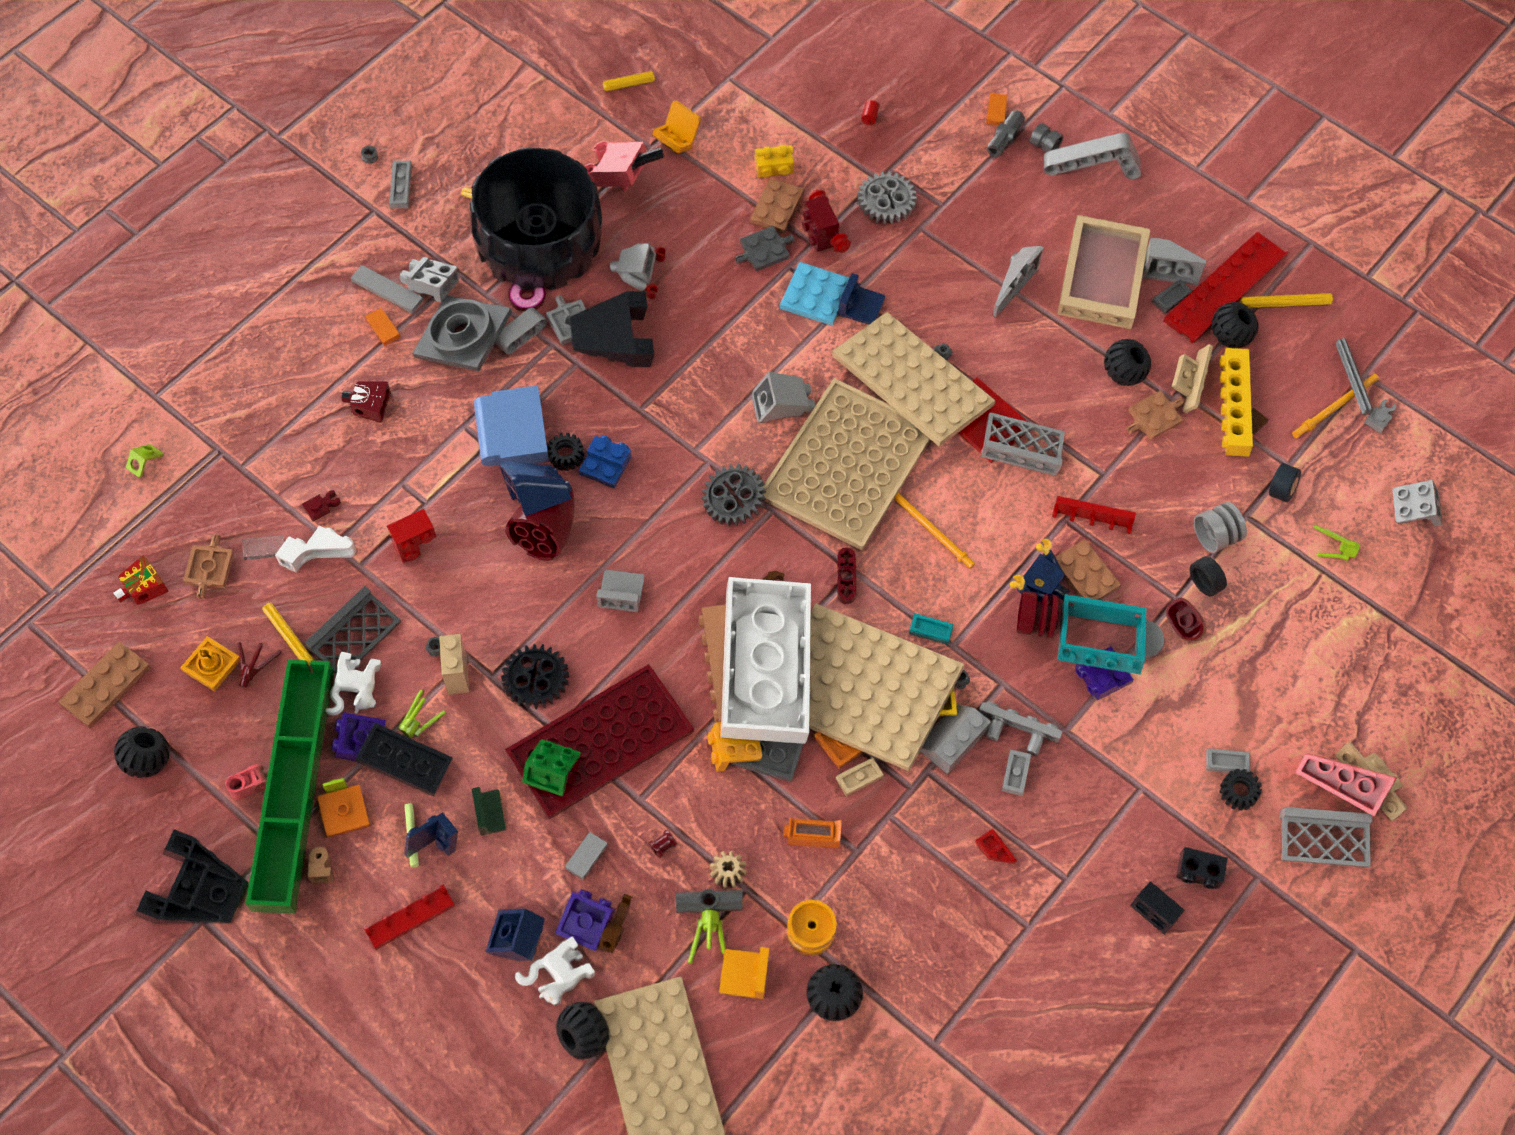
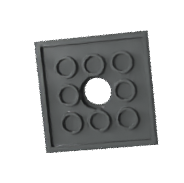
M446 296L430 319L427 329L412 354L414 358L480 371L512 311L508 307ZM462 324L467 326L464 330L455 333L457 326Z

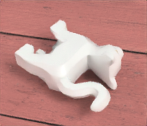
M341 652L334 685L330 690V698L336 706L334 708H326L325 712L332 716L342 712L344 701L339 696L340 691L358 693L354 699L355 714L359 710L374 708L376 700L373 698L372 692L375 687V672L379 671L381 660L371 658L366 669L362 672L355 670L360 665V659L351 660L350 653Z
M572 936L560 943L555 950L546 954L542 959L532 963L528 977H524L520 972H517L515 979L520 985H531L538 978L539 969L545 968L555 982L539 987L538 990L541 992L539 998H544L547 1002L556 1006L560 1004L561 997L565 992L574 989L581 979L585 977L588 979L593 978L595 972L589 963L578 968H573L570 964L573 960L580 961L583 958V955L578 950H574L578 947V944Z

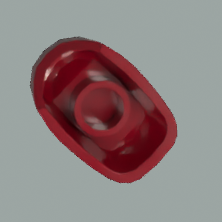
M1177 598L1167 606L1166 616L1180 638L1197 641L1206 634L1207 628L1203 617L1187 599Z

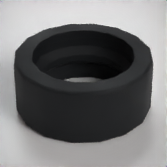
M1204 556L1191 564V578L1203 594L1211 597L1226 588L1227 579L1225 573L1214 559Z

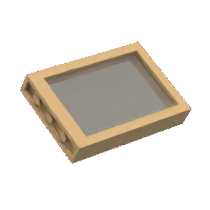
M1077 215L1057 315L1131 329L1136 314L1150 229Z

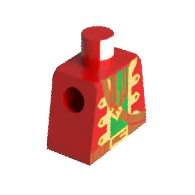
M143 555L118 576L123 587L115 591L114 595L120 603L132 597L135 603L140 605L169 591Z

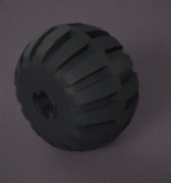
M1230 302L1219 307L1213 315L1211 325L1217 340L1229 348H1242L1249 345L1258 332V320H1256L1255 314L1252 313L1253 311L1248 306L1239 302Z
M1122 339L1109 347L1105 354L1104 366L1105 370L1108 371L1107 374L1109 377H1112L1114 382L1124 386H1132L1141 383L1147 377L1151 368V358L1147 349L1138 341Z
M144 726L140 728L134 727L124 732L117 740L114 748V757L118 767L124 773H128L129 776H137V778H143L144 776L148 778L159 773L167 764L170 755L169 744L163 734L159 731L156 732V729H148Z
M829 964L818 969L811 976L807 985V1000L812 1010L823 1019L830 1021L845 1020L852 1016L861 1005L863 998L862 984L858 976L846 966ZM831 988H839V994L836 992L831 993Z
M577 1002L567 1006L560 1013L556 1021L558 1039L564 1049L574 1058L589 1059L595 1057L603 1051L609 1041L610 1035L607 1021L601 1011L591 1003Z

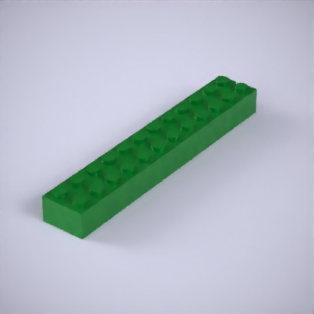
M287 660L246 898V906L251 912L296 914L327 720L325 709L329 707L330 690L334 676V670L330 661H310L314 672L311 673L307 660Z

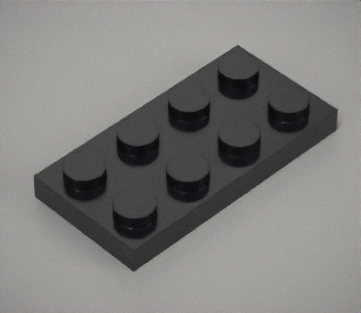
M374 723L355 762L434 797L453 757Z

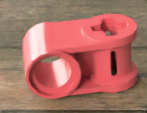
M252 765L227 778L225 785L233 799L241 800L256 792L265 790L267 779L263 772V765ZM242 785L239 789L233 790L234 786Z

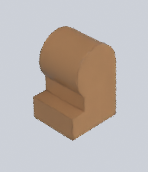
M316 847L309 854L308 878L311 884L334 882V873L330 867L331 857L323 847Z

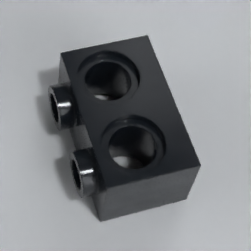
M1184 847L1179 856L1176 878L1182 879L1184 883L1202 884L1207 889H1219L1224 883L1228 858ZM1186 864H1192L1195 870H1189ZM1208 869L1214 870L1217 876L1210 875Z

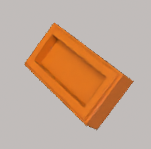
M990 92L986 124L999 125L1001 122L1004 123L1008 95Z
M382 308L365 316L366 321L384 346L401 338L400 333Z

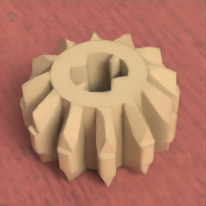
M722 851L721 858L718 856L714 857L715 863L710 864V869L713 870L710 876L711 878H716V885L723 882V888L725 889L727 884L730 883L731 887L735 888V881L738 883L743 882L742 876H746L747 871L744 869L746 862L741 861L740 854L734 857V852L730 851L729 856H726L725 852ZM724 868H732V872L730 870H727L726 872L724 871Z

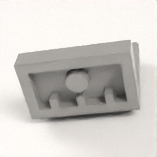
M1433 480L1393 488L1397 524L1427 518V520L1432 521L1434 526L1443 525L1439 490Z
M605 570L601 590L598 589L596 596L598 607L638 612L644 575Z

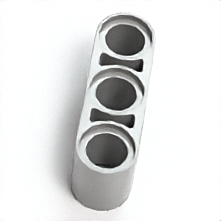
M531 307L503 328L495 344L506 354H512L544 329L547 319L535 308Z

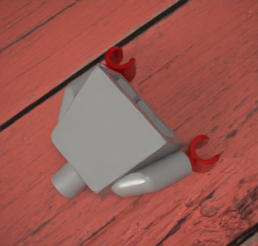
M637 243L630 248L623 249L620 253L619 261H612L610 263V269L613 273L617 272L625 283L641 291H647L648 298L655 299L656 294L651 291L657 293L658 287L655 284L649 286L646 284L650 283L655 259L663 262L666 250L664 247L654 249L649 243Z

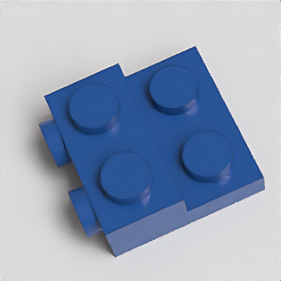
M595 436L587 450V456L579 469V475L615 488L631 459V449L625 443L619 442L616 444L611 442V439L607 436Z

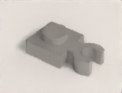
M1386 399L1382 401L1379 408L1375 407L1364 422V424L1379 433L1387 426L1393 417L1391 414L1396 408L1395 404L1392 408H1387L1385 406Z

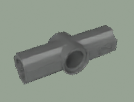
M1012 111L1005 122L999 124L993 139L987 146L990 156L1000 157L1008 144L1011 145L1014 142L1019 128L1025 121V116L1021 111Z
M706 889L702 892L676 893V913H696L705 910H715L718 912L743 911L742 890L714 891L713 889ZM707 898H712L715 903L706 905L703 901Z

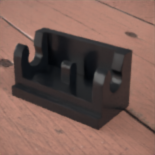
M1151 881L1130 905L1164 935L1185 911Z

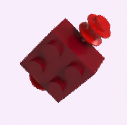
M824 190L813 191L809 196V200L805 201L804 210H802L804 217L802 228L804 232L808 233L811 246H814L817 252L834 247V251L837 253L846 252L851 246V242L847 240V234L839 233V221L829 204L826 192Z

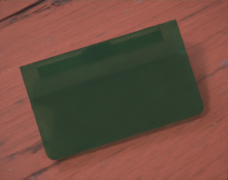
M480 787L471 788L480 835L505 831L506 825L499 790L482 793Z

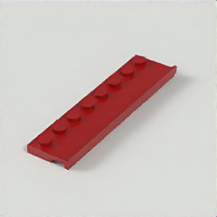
M1257 231L1166 315L1163 322L1180 335L1184 334L1190 339L1189 342L1192 344L1195 343L1211 328L1213 315L1219 307L1230 302L1240 301L1242 297L1288 255V251L1285 252Z

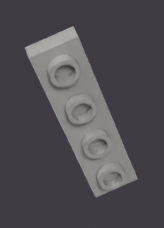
M990 701L987 703L982 702L979 710L982 715L992 720L986 735L988 739L998 741L1004 724L1032 734L1026 752L1038 756L1044 739L1058 743L1063 732L1054 724H1042L1035 717L1027 716L1026 718L1020 716L1019 712L1013 709H1007L1006 711L999 708L998 704Z

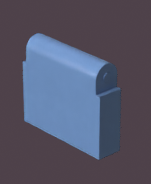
M538 385L494 391L492 395L478 397L474 400L481 463L484 466H496L506 461L531 464L549 461Z

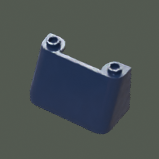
M510 461L499 464L509 495L512 500L517 499L518 503H521L525 516L571 499L570 492H572L569 481H564L558 474L557 469L551 465Z

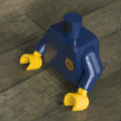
M1042 539L1044 547L1039 543L1036 545V549L1040 552L1043 551V555L1039 554L1024 576H1013L1016 581L1010 582V587L1017 588L1021 595L1022 591L1037 593V602H1041L1044 594H1048V602L1052 595H1056L1064 600L1065 594L1068 595L1070 591L1061 585L1065 575L1055 555L1050 550L1052 546L1049 539Z

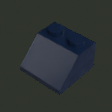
M526 908L498 910L485 952L515 961H532L536 954L539 937L543 931L545 918Z

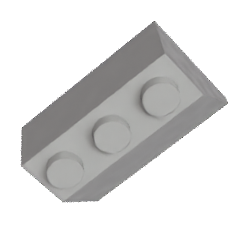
M956 703L957 715L944 716L930 731L920 750L923 755L946 774H949L988 732L991 721L975 708Z

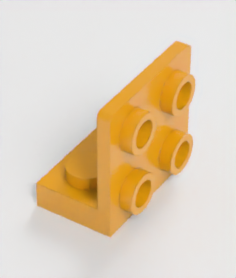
M760 947V953L725 949L719 993L764 999L769 948Z

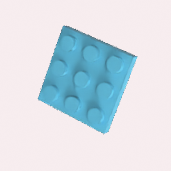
M799 262L780 303V309L833 326L838 315L839 301L849 281V277Z

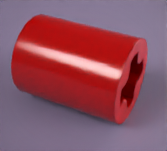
M867 100L865 102L861 121L864 124L873 125L876 123L880 106L877 101Z

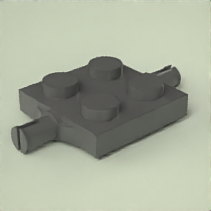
M774 226L740 239V244L744 249V253L735 256V261L739 264L748 260L756 272L785 261L790 256L785 245L794 242V237L791 234L781 238Z

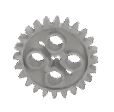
M881 172V176L874 173V178L868 176V180H863L862 186H859L857 198L860 210H864V215L870 214V220L875 217L877 223L880 219L883 220V224L887 220L893 224L894 219L900 222L901 217L906 219L907 214L911 215L912 210L915 209L917 197L914 185H910V180L904 181L905 176L898 178V173L894 176H891V172H888V175Z

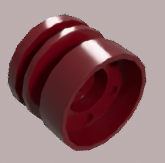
M1022 591L1017 618V633L1031 635L1035 626L1037 627L1038 636L1042 637L1044 628H1046V637L1053 638L1060 613L1058 596L1052 595L1050 604H1048V594H1044L1040 603L1037 602V593Z

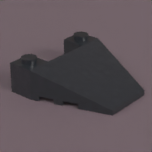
M626 291L570 316L569 322L573 351L594 357L599 355L608 358V361L615 362V360L624 362L629 367H651L654 357L652 338H633L631 320H644L648 307L646 292Z
M173 829L163 855L183 862L167 898L145 890L134 916L155 924H230L248 881L229 865L222 862L195 837Z

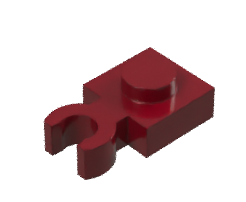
M334 490L327 492L324 498L319 494L302 503L312 522L330 513L329 507H337L341 504L339 498L331 500V498L336 496Z

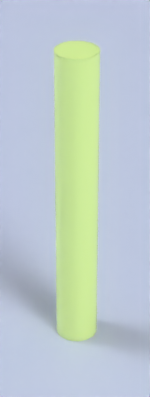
M412 803L404 805L407 833L415 827ZM418 852L409 857L410 867L412 868L419 866Z

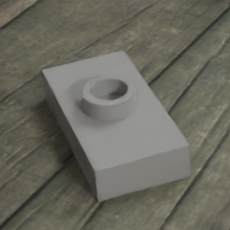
M1010 749L1001 791L1023 796L1031 754Z

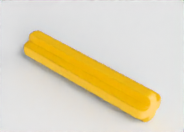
M653 71L605 80L603 81V87L605 91H611L653 82L655 77Z

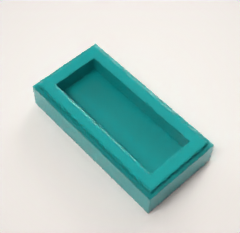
M914 613L909 634L948 645L954 624Z

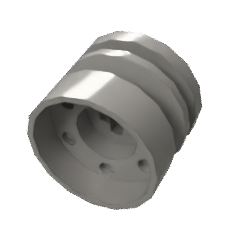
M1224 502L1213 507L1212 510L1196 515L1194 518V529L1198 540L1210 553L1218 552L1226 548L1228 544L1233 545L1236 542L1242 541L1247 536L1244 518L1238 508L1231 502Z

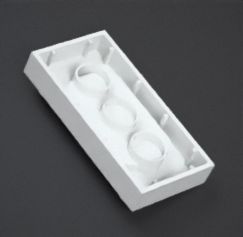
M729 577L726 589L721 738L806 744L809 734L811 584Z

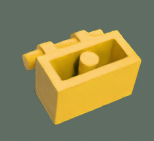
M779 145L778 147L767 146L755 149V166L758 178L793 174V146Z

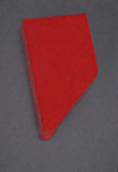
M993 828L975 840L976 845L988 860L1010 864L1017 862V859Z

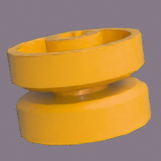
M811 899L800 902L792 909L788 918L787 936L789 943L796 951L803 955L815 956L822 954L830 948L834 941L837 924L835 914L831 908L821 901Z

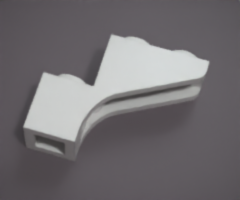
M319 526L307 544L299 538L288 537L275 556L279 565L297 573L300 567L311 559L353 557L357 550L351 538L347 536L342 537L331 528L325 529Z

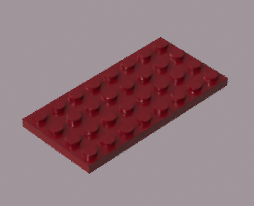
M650 664L506 748L505 751L522 778L525 762L542 739L580 752V757L568 774L563 796L527 784L550 820L694 732V728Z

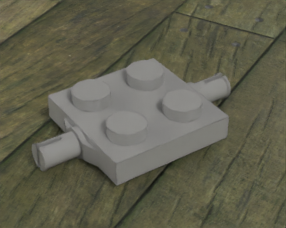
M559 295V297H555L558 307L547 312L546 315L562 346L572 342L570 316L584 311L586 308L581 300L565 303L562 295Z

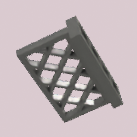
M364 586L305 642L306 649L312 654L314 653L321 661L333 659V664L331 662L330 664L337 674L335 659H339L340 655H335V645H348V653H350V645H363V651L359 655H351V659H360L361 661L401 623V620ZM372 601L377 605V613H365V606ZM354 617H363V627H350V621ZM365 617H377L378 626L365 627ZM380 617H390L394 622L389 626H380ZM339 631H348V641H336V634ZM350 631H363V641H350ZM365 631H378V637L375 640L365 641ZM333 645V655L324 656L319 652L323 646Z

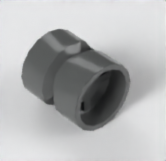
M1041 122L1033 131L1030 143L1037 148L1042 147V151L1048 152L1058 149L1064 136L1056 130L1052 132L1051 127Z

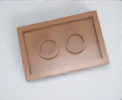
M769 178L750 218V223L764 228L774 226L777 232L785 234L803 195L804 188Z
M1086 540L1056 556L1065 575V580L1079 597L1101 600L1121 587V584Z

